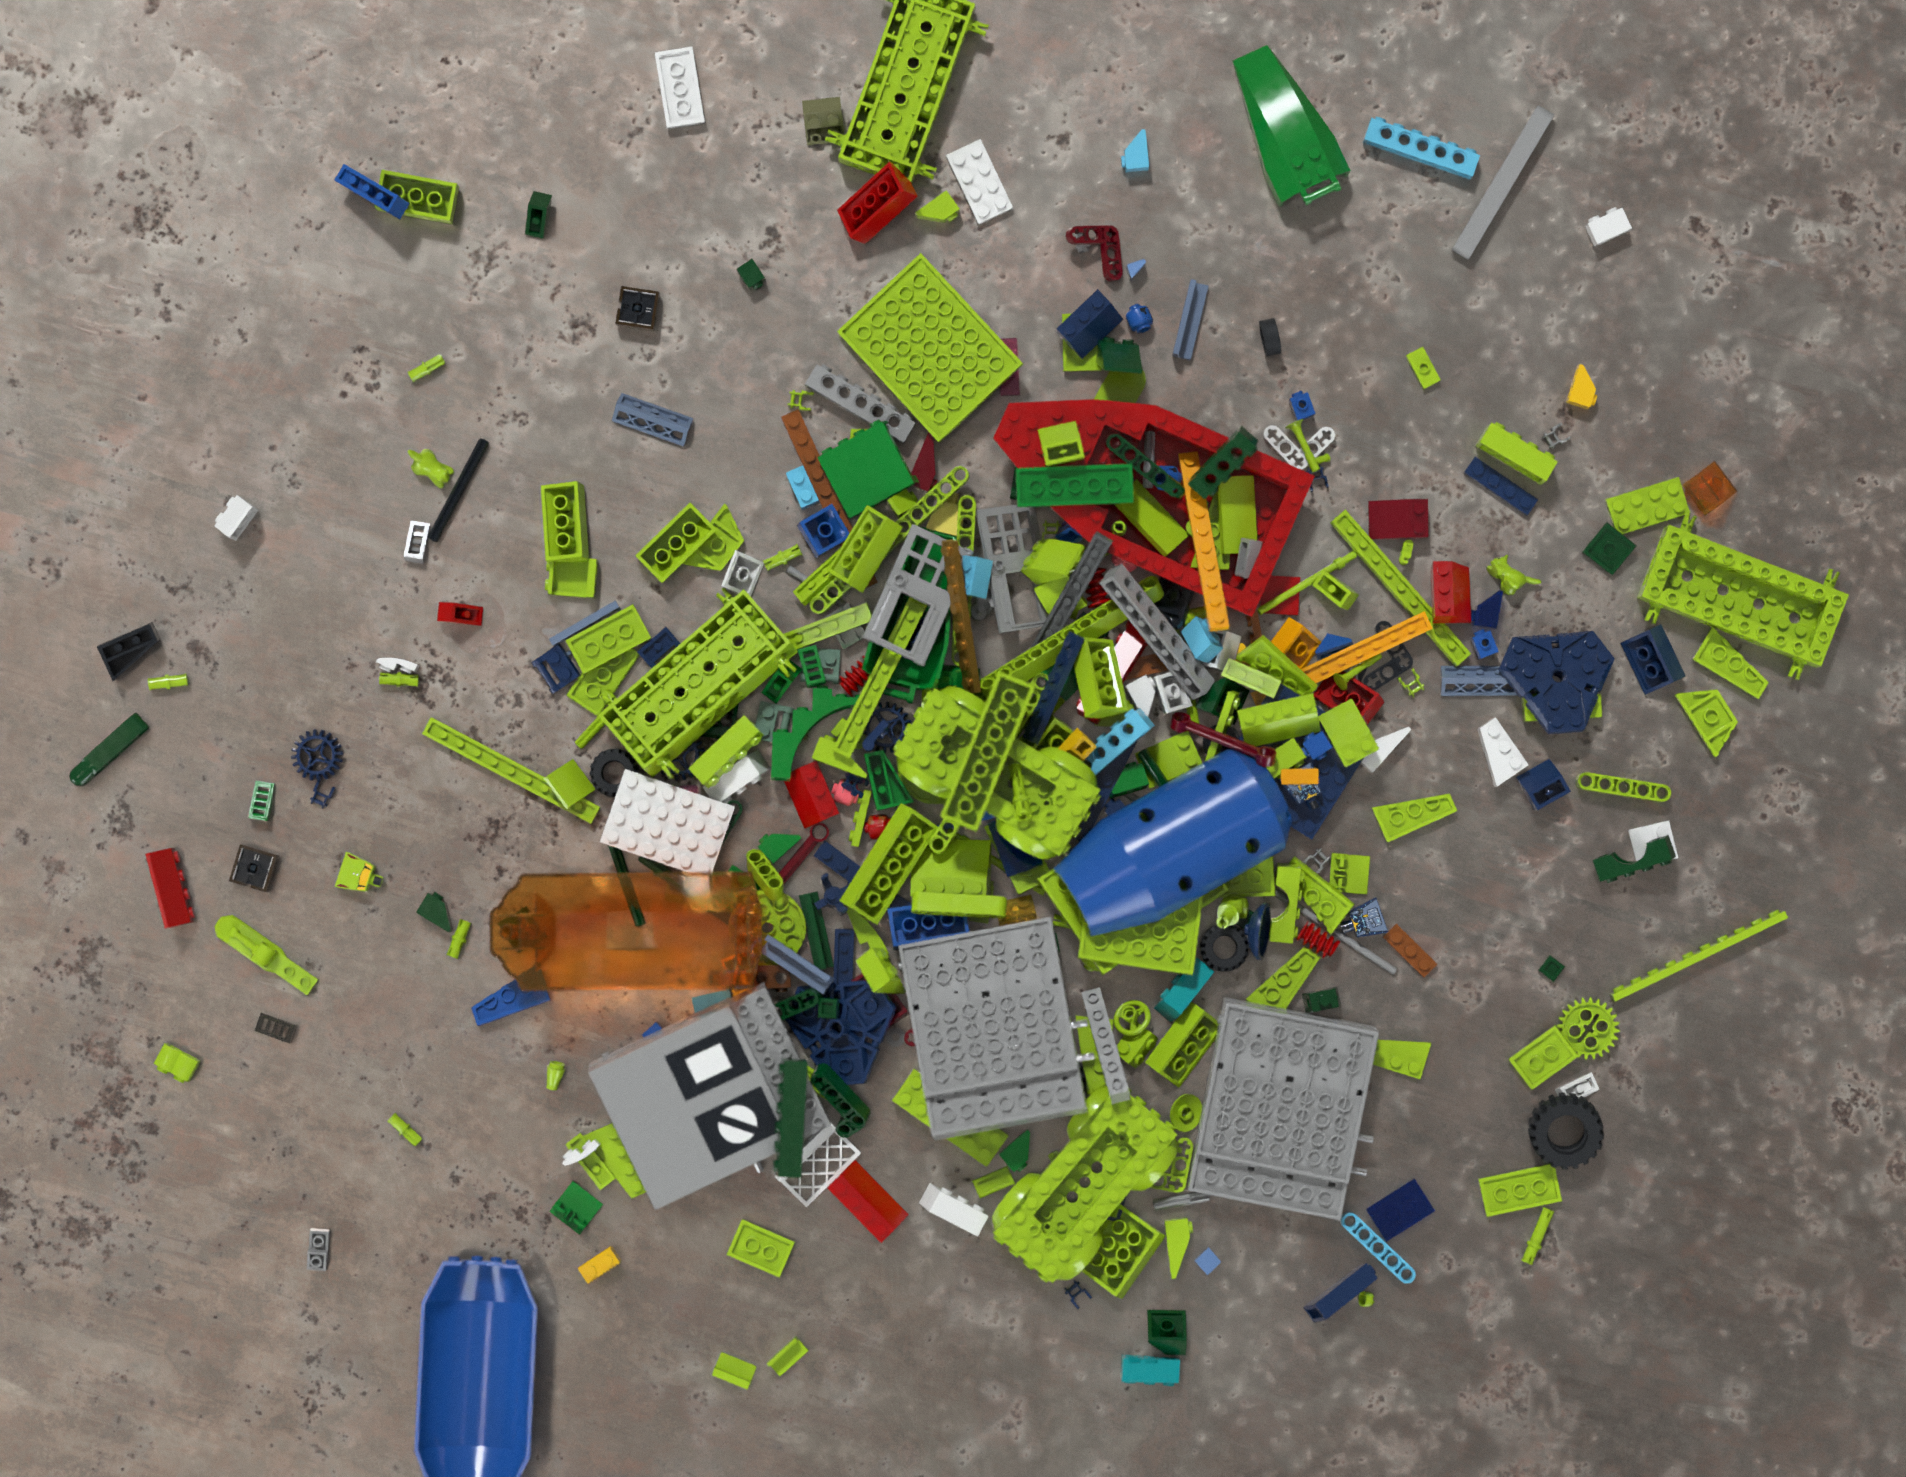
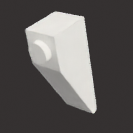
M1406 727L1376 739L1379 750L1364 757L1361 764L1371 773L1374 772L1411 729Z

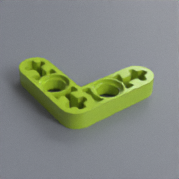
M1182 1137L1177 1140V1153L1172 1162L1170 1173L1162 1175L1164 1178L1163 1184L1160 1186L1153 1184L1149 1188L1180 1193L1185 1189L1193 1151V1143L1189 1138ZM1184 1141H1187V1144L1190 1145L1189 1149H1185V1155H1188V1158L1177 1156V1153L1181 1154L1182 1152L1179 1144H1182ZM1182 1159L1186 1162L1184 1170L1176 1169L1175 1163L1177 1160ZM1167 1176H1170L1169 1181L1173 1182L1176 1179H1180L1179 1181L1182 1183V1186L1175 1189L1174 1185L1168 1184L1169 1188H1165Z

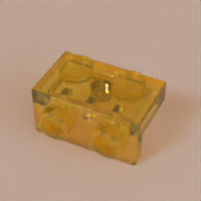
M1032 895L1007 900L1006 918L998 919L999 926L1037 920Z

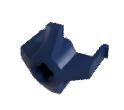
M828 873L821 875L820 881L825 891L824 898L815 902L814 905L817 910L825 907L833 908L839 916L847 913L848 908L844 907L839 900L851 882L849 881L841 889L834 887L828 879Z

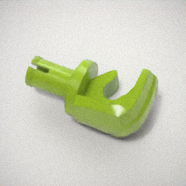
M1236 895L1224 897L1218 907L1217 925L1220 928L1224 925V928L1236 924L1240 918H1246L1249 912L1247 898Z

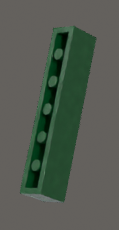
M782 1058V1063L778 1064V1075H781L780 1083H777V1094H780L779 1102H776V1114H779L778 1121L775 1122V1133L778 1134L777 1141H774L776 1160H773L772 1165L773 1172L778 1177L801 1178L808 1069V1061L805 1059Z

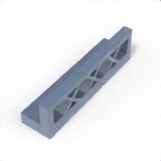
M1193 279L1189 283L1172 354L1173 357L1191 361L1208 290V285L1196 283V280Z
M621 393L615 406L612 421L684 446L694 418ZM619 411L625 412L629 418L619 417ZM642 418L647 424L641 425L636 419ZM654 425H661L665 430L662 432L658 431ZM678 431L683 433L682 439L675 437L672 432Z
M613 601L549 638L553 646H556L577 633L584 631L587 627L593 626L594 623L601 622V619L606 616L607 618L610 617V614L613 612L621 611V608L617 601ZM571 650L566 652L568 656L572 654Z
M1441 666L1440 668L1441 696L1518 695L1513 689L1503 688L1504 685L1509 683L1499 672V666ZM1446 684L1456 685L1454 689H1445ZM1467 684L1475 685L1473 689L1465 688ZM1486 684L1495 685L1492 689L1484 688Z
M766 936L765 940L767 942L760 951L762 954L823 995L826 993L835 978L820 970V968L774 937Z

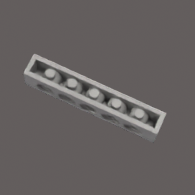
M826 365L815 366L805 383L806 387L868 424L879 419L881 422L888 421L886 426L892 438L905 444L916 425L913 422L914 418L906 413L901 415L896 412L897 408L889 403L886 406L880 402L881 398L872 393L869 396L864 393L865 389L858 384L854 386L847 382L848 379L841 374H838V376L832 374V369ZM832 379L834 385L831 388H826L823 386L824 380ZM844 388L850 390V395L847 398H843L839 394ZM859 398H864L867 404L865 407L860 408L856 405V401ZM875 408L883 410L881 417L873 416L872 412ZM891 418H898L900 424L897 427H891L889 425Z
M1099 987L1081 992L1111 1103L1115 1104L1130 1100L1127 1081L1101 989Z

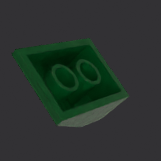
M1104 337L1103 340H1098L1096 363L1103 370L1142 374L1139 345L1134 343V340L1123 339L1122 342H1119L1111 337Z

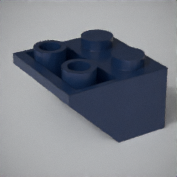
M1550 759L1516 777L1534 811L1571 792L1563 776Z

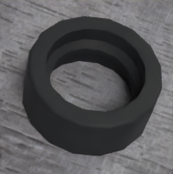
M1275 319L1259 321L1260 335L1266 356L1281 354V342Z

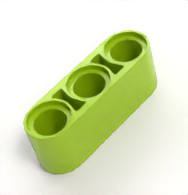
M752 849L746 854L748 872L769 899L779 900L782 898L783 880L761 850Z

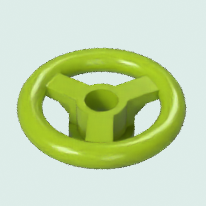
M1138 1000L1123 1003L1114 1014L1115 1028L1121 1034L1127 1036L1143 1032L1151 1019L1150 1010L1146 1004ZM1145 1013L1144 1022L1140 1027L1136 1028L1138 1017ZM1119 1018L1124 1019L1130 1024V1030L1124 1029L1120 1025Z

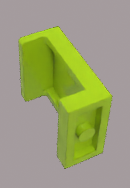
M589 558L587 561L547 562L546 571H549V579L545 580V590H548L549 595L595 598L598 560Z

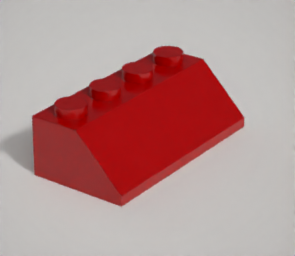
M888 162L840 206L837 211L850 238L866 244L918 196L912 183L893 163Z
M168 848L146 853L145 856L164 928H174L193 923L195 911L189 905L188 899H191L188 888L184 886L183 881L186 878L183 869L180 870L178 862H181L179 852L175 851V848Z
M856 1160L827 1187L880 1243L909 1215Z

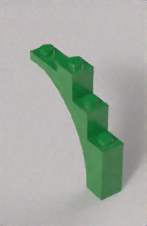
M818 685L817 688H813L812 711H809L806 707H797V710H793L792 732H788L787 729H777V732L772 734L771 781H790L793 758L807 733L828 716L842 710L854 708L860 694L855 695V697H847V694L832 696V689H828V686Z

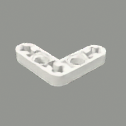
M1271 425L1264 430L1263 437L1265 441L1287 464L1301 470L1308 465L1302 448L1298 449L1277 426ZM1321 428L1307 441L1308 445L1315 444L1318 448L1317 453L1313 454L1315 458L1334 440L1335 432L1332 428ZM1268 430H1275L1277 432L1275 436L1278 439L1282 436L1284 439L1275 446L1273 443L1276 440L1273 437L1270 439L1267 437L1269 435ZM1329 431L1331 433L1329 436L1330 440L1325 439L1321 443L1324 447H1321L1320 443L1314 439L1317 437L1320 440L1323 436L1322 432L1327 433ZM1282 443L1290 445L1291 450L1289 453L1285 454L1280 451ZM1294 450L1297 452L1294 456L1297 459H1303L1301 462L1303 464L1302 467L1300 465L1295 466V460L1292 457L1290 460L1287 458Z

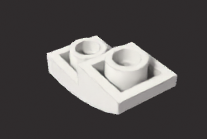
M378 658L376 661L381 664L379 668L389 673L391 669L396 671L399 665H401V670L409 674L411 671L417 672L419 668L417 664L398 658Z
M596 1139L592 1142L588 1140L582 1147L583 1152L578 1148L574 1149V1151L569 1149L563 1156L565 1160L562 1164L564 1166L570 1165L585 1158L601 1143Z

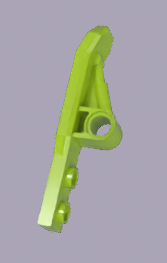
M222 916L215 924L214 928L217 938L230 945L265 971L276 973L304 994L309 995L318 982V978L289 959L282 948L236 916Z

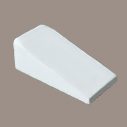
M1592 1072L1555 1089L1557 1096H1559V1093L1565 1092V1095L1575 1093L1577 1097H1586L1600 1090Z

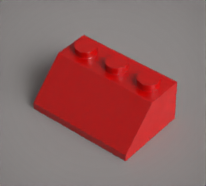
M1433 561L1430 568L1432 623H1471L1469 567L1453 561Z
M817 760L791 771L790 781H784L804 829L840 814Z

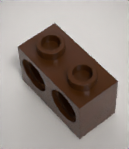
M752 966V988L759 985L757 976L760 973L767 976V982L765 983L767 989L776 988V992H787V988L792 987L791 972L782 966ZM778 973L786 975L787 980L785 983L780 984L776 981Z

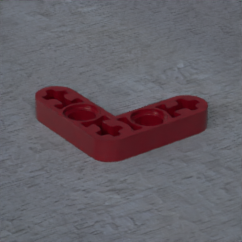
M1112 225L1074 226L1067 230L1066 240L1070 244H1100L1103 276L1107 281L1113 282L1121 278L1123 271L1120 240L1116 227ZM1090 230L1095 232V240L1090 239L1088 235ZM1106 232L1112 234V237L1107 236ZM1073 233H1075V234H1082V233H1083V235H1082L1081 237H1078V238L1074 237L1072 234H1073ZM1108 249H1112L1114 251L1115 255L1113 259H1111L1108 256ZM1110 270L1115 271L1116 274H1110Z

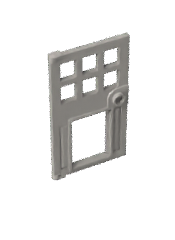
M1016 504L976 510L984 559L993 561L989 583L999 633L1042 627L1049 614L1036 593L1035 598L1040 621L1015 625L1006 574L1021 572L1024 560L1033 551V549H1024L1022 534L1031 533L1033 545L1038 540L1041 541L1035 507H1017ZM1026 511L1030 528L1021 529L1018 512ZM1011 514L1014 530L1005 531L1002 515ZM986 517H996L998 532L989 533ZM1015 535L1018 552L1009 553L1006 536ZM999 537L1003 554L993 555L991 538ZM1032 581V583H1033V588L1039 586V585H1036V584Z
M912 524L862 637L924 667L951 604L948 591L936 586L941 571L945 572L944 556H942L939 563L927 558L933 543L942 547L941 541L946 539ZM916 535L928 540L922 555L910 550ZM959 546L962 564L963 556H973L974 551ZM907 555L919 560L914 575L902 570ZM924 563L936 568L931 583L919 578ZM900 593L930 606L910 652L881 638Z

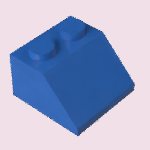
M833 504L797 524L816 558L843 543L850 534Z

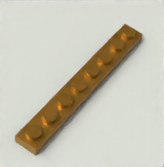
M958 540L941 541V552L944 556V571L947 575V590L951 601L950 610L953 614V629L956 633V648L959 653V667L963 678L962 686L964 690L970 693L981 692Z

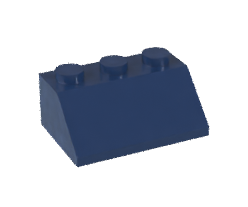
M1097 289L1056 328V333L1083 359L1098 345V340H1103L1123 321V318L1112 303Z
M1662 624L1621 642L1622 648L1645 695L1686 676Z

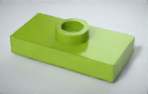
M1424 347L1406 355L1423 390L1441 380Z

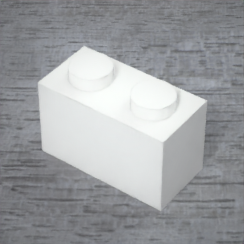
M1616 207L1606 211V215L1601 218L1599 215L1588 220L1589 223L1585 226L1594 247L1632 229L1623 208L1617 210Z

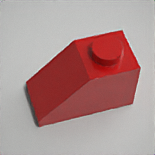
M439 602L437 621L481 626L483 607Z

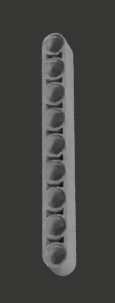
M1537 105L1452 251L1466 259L1470 258L1554 116L1553 113Z

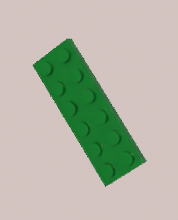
M1132 464L1016 468L1017 507L1134 503Z

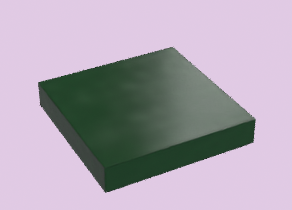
M1606 522L1582 552L1613 576L1637 545Z

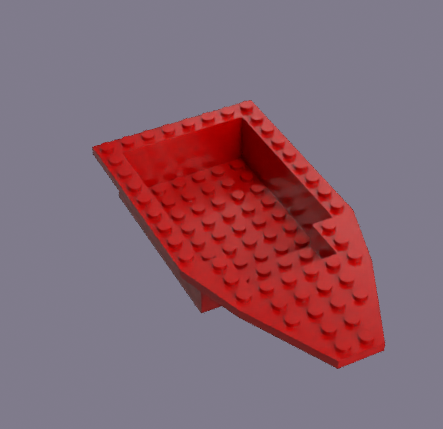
M1099 399L1009 403L993 437L994 441L1017 468L1046 467L1038 429L1076 421L1084 459L1050 467L1127 464L1107 448V437L1111 434H1118L1144 454L1145 432L1153 431L1155 432L1154 463L1158 466H1175L1180 473L1178 454L1198 452L1201 467L1229 438L1157 405ZM1113 437L1109 444L1112 448H1117L1120 445V440L1117 437ZM1233 448L1235 453H1242L1240 448ZM1128 449L1125 452V458L1127 460L1134 459V450ZM1258 450L1251 457L1247 456L1243 460L1245 463L1239 470L1234 469L1230 474L1232 476H1254L1257 540L1263 543L1248 579L1235 576L1238 553L1230 554L1229 570H1219L1225 606L1250 617L1255 612L1315 477ZM1144 461L1140 464V470H1141L1142 472H1143ZM1220 461L1222 466H1229L1228 462ZM1132 468L1133 482L1138 480L1143 486V476ZM1213 474L1207 475V477L1211 480L1216 479L1215 475ZM1155 485L1152 488H1145L1186 531L1189 516L1185 494L1180 499L1170 496L1163 490H1158ZM1210 495L1206 498V501L1208 502V511L1213 496L1211 497ZM1114 504L1049 506L1088 543H1090L1097 531L1113 540L1107 551L1108 554L1203 595L1198 568H1190L1195 555L1193 538L1191 536H1188L1172 552L1164 557ZM1116 521H1122L1126 525V533L1123 536L1119 537L1112 533L1111 528ZM1116 527V530L1121 531L1122 528Z

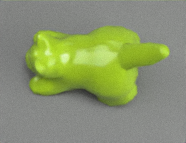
M423 449L420 453L413 450L407 451L409 456L414 459L411 465L412 471L416 475L427 476L438 488H443L444 483L448 482L450 475L454 473L453 468L439 462L434 452L429 449Z
M1508 555L1494 558L1490 562L1491 566L1488 565L1486 567L1491 576L1501 580L1500 589L1506 595H1514L1516 590L1520 589L1525 583L1534 585L1541 583L1540 579L1525 576L1520 571L1510 567L1507 563Z

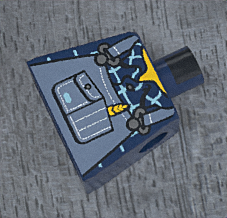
M1311 762L1300 769H1313L1314 766ZM1320 783L1282 785L1297 804L1305 801L1310 811L1321 806L1315 796L1322 792Z
M1376 897L1351 909L1348 913L1350 920L1340 923L1343 934L1354 930L1356 937L1388 932Z

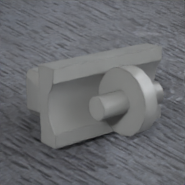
M988 588L986 599L976 598L972 604L971 617L974 620L982 621L986 619L994 608L991 589Z

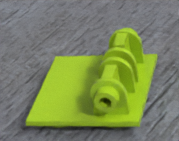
M1332 853L1329 884L1339 892L1367 894L1370 856Z

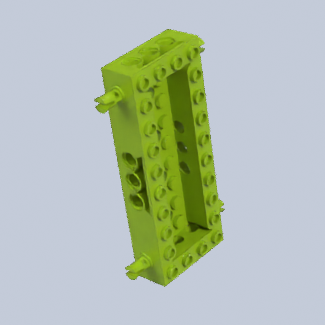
M885 0L893 3V7L847 134L842 135L829 129L828 134L834 138L826 136L825 141L841 146L838 160L839 163L875 175L888 162H891L911 183H913L914 177L917 174L933 180L934 175L928 171L936 173L937 168L921 163L922 155L967 32L972 31L985 36L986 31L982 29L988 30L989 25L973 20L975 3L967 0ZM923 23H930L932 29L929 32L922 31L921 25ZM911 58L919 61V65L916 68L909 67L908 61ZM903 94L906 97V101L903 104L896 103V95ZM890 130L893 133V137L889 140L883 139V131Z
M1685 513L1680 529L1672 525L1664 527L1637 599L1650 604L1644 619L1646 622L1649 621L1653 614L1651 623L1656 624L1661 609H1666L1709 627L1713 626L1717 630L1791 658L1794 661L1787 676L1792 677L1795 673L1794 679L1796 680L1800 679L1804 665L1815 668L1822 666L1849 594L1834 589L1840 572H1835L1832 577L1833 569H1828L1824 583L1821 584L1691 533L1697 517L1692 516L1688 523L1689 513ZM1684 571H1689L1692 575L1689 582L1682 579ZM1719 585L1727 587V594L1725 596L1718 593ZM1755 599H1760L1763 602V607L1760 610L1753 606ZM1791 613H1796L1799 616V620L1795 624L1789 620Z
M726 588L722 589L726 596L725 598L717 593L716 597L725 606L620 697L616 698L610 689H606L609 698L602 693L600 694L601 699L605 701L608 707L598 716L652 778L661 770L670 779L673 778V775L669 769L678 774L679 770L673 765L672 761L778 668L783 671L786 677L791 676L786 669L787 667L794 673L796 671V668L788 660L798 651L744 589L734 598ZM737 638H743L744 641L741 646L734 645ZM714 663L712 671H705L707 664ZM684 688L685 694L682 697H677V690ZM655 714V720L647 722L648 715Z

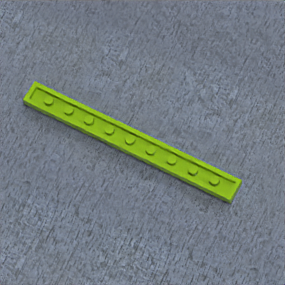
M1346 509L1330 522L1411 617L1425 611L1433 628L1425 633L1455 667L1471 655L1469 650L1445 623H1432V608Z
M909 597L888 642L905 649L927 605ZM887 648L883 649L832 751L850 759L902 655Z
M432 717L422 732L423 735L590 824L593 823L601 808L583 798L575 805L566 809L544 780L545 777Z
M1778 909L1768 913V918L1763 920L1761 917L1750 922L1751 926L1747 928L1741 926L1733 930L1734 934L1730 936L1725 934L1716 939L1717 942L1712 945L1706 943L1700 946V950L1695 953L1690 951L1683 954V959L1677 962L1673 959L1665 963V967L1660 970L1654 968L1648 971V976L1642 979L1638 976L1630 980L1631 984L1625 987L1622 984L1613 988V993L1609 995L1612 1001L1616 1002L1787 919L1788 916L1785 911L1779 912Z

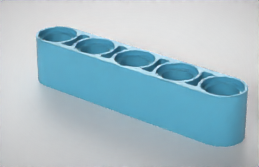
M1352 1212L1342 1214L1341 1225L1403 1283L1414 1281L1416 1276L1414 1269L1371 1228ZM1348 1216H1353L1355 1219L1354 1224L1351 1226L1345 1224V1219ZM1362 1229H1367L1369 1232L1366 1239L1359 1238V1232ZM1377 1242L1383 1245L1380 1252L1373 1251V1245ZM1396 1256V1264L1388 1265V1257ZM1404 1269L1411 1271L1408 1279L1401 1277V1272Z

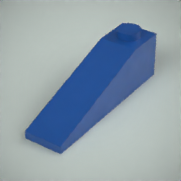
M343 164L334 179L399 220L410 204L400 196Z

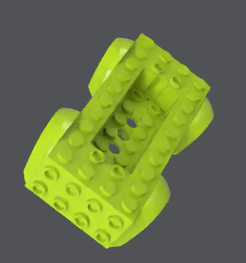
M947 686L940 690L935 688L933 691L929 690L923 699L926 702L923 708L919 706L913 715L916 718L913 724L909 723L903 732L905 734L902 741L898 740L893 748L896 751L894 755L897 760V768L904 777L925 791L945 799L949 796L986 705L977 696L955 686ZM1014 738L1002 768L1003 775L998 778L985 811L996 817L997 831L1006 840L1024 852L1044 860L1060 856L1061 853L1065 855L1071 846L1068 844L1070 838L1075 839L1081 829L1078 827L1081 820L1085 822L1090 815L1089 807L1091 804L1095 806L1101 797L1098 794L1100 789H1098L1097 777L1085 763L1061 749L1045 747L1036 751L1019 739ZM1013 763L1021 764L1025 792L1030 798L1029 809L1032 811L1033 817L1026 821L1016 820L1015 814L1017 812L1016 807L1013 805L1014 791L1008 786V780L1011 778L1009 765Z
M1106 1084L1096 1089L1086 1099L1088 1112L1073 1115L1068 1123L1066 1131L1070 1140L1041 1174L1029 1173L1019 1180L1002 1199L992 1215L994 1239L1001 1245L1004 1243L1008 1245V1251L1016 1258L1021 1256L1024 1259V1264L1030 1270L1035 1268L1039 1272L1038 1276L1046 1283L1048 1281L1053 1283L1055 1280H1069L1078 1275L1089 1264L1102 1243L1103 1233L1100 1226L1130 1190L1144 1191L1156 1183L1169 1168L1176 1156L1178 1149L1177 1133L1174 1132L1176 1128L1167 1120L1165 1123L1161 1121V1115L1153 1108L1148 1110L1145 1107L1147 1103L1138 1095L1134 1098L1130 1094V1100L1112 1104ZM1094 1162H1100L1103 1165L1100 1173L1092 1171L1091 1166ZM1081 1177H1088L1090 1179L1088 1187L1083 1188L1079 1185ZM1071 1191L1076 1192L1078 1195V1199L1074 1203L1069 1202L1066 1198L1067 1194Z

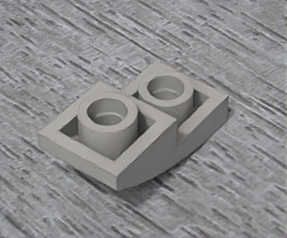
M310 1229L307 1270L326 1271L330 1239L329 1229Z

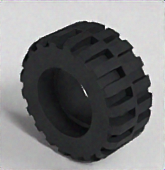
M1561 1092L1559 1096L1554 1097L1552 1094L1548 1096L1549 1100L1539 1102L1538 1109L1534 1108L1532 1111L1533 1116L1529 1118L1528 1134L1537 1156L1541 1157L1543 1162L1550 1163L1551 1167L1554 1168L1561 1166L1562 1170H1568V1167L1572 1166L1573 1169H1577L1581 1163L1585 1166L1589 1163V1158L1592 1157L1594 1159L1597 1156V1149L1601 1150L1603 1145L1601 1141L1604 1139V1127L1599 1113L1591 1102H1587V1099L1583 1096L1577 1097L1575 1093L1565 1095V1092ZM1567 1115L1579 1118L1584 1125V1133L1578 1142L1570 1146H1558L1551 1142L1548 1136V1129L1554 1120Z

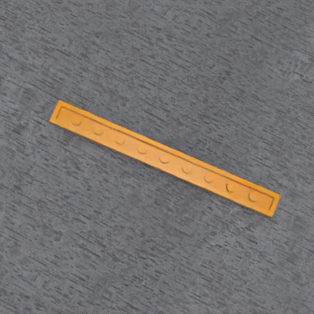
M1198 452L1178 454L1209 632L1229 629V622L1207 501L1188 485L1190 478L1200 468Z
M1424 611L1301 670L1315 683H1318L1333 676L1335 673L1344 671L1433 628ZM1258 691L1250 693L1256 706L1261 705L1266 697L1265 694Z

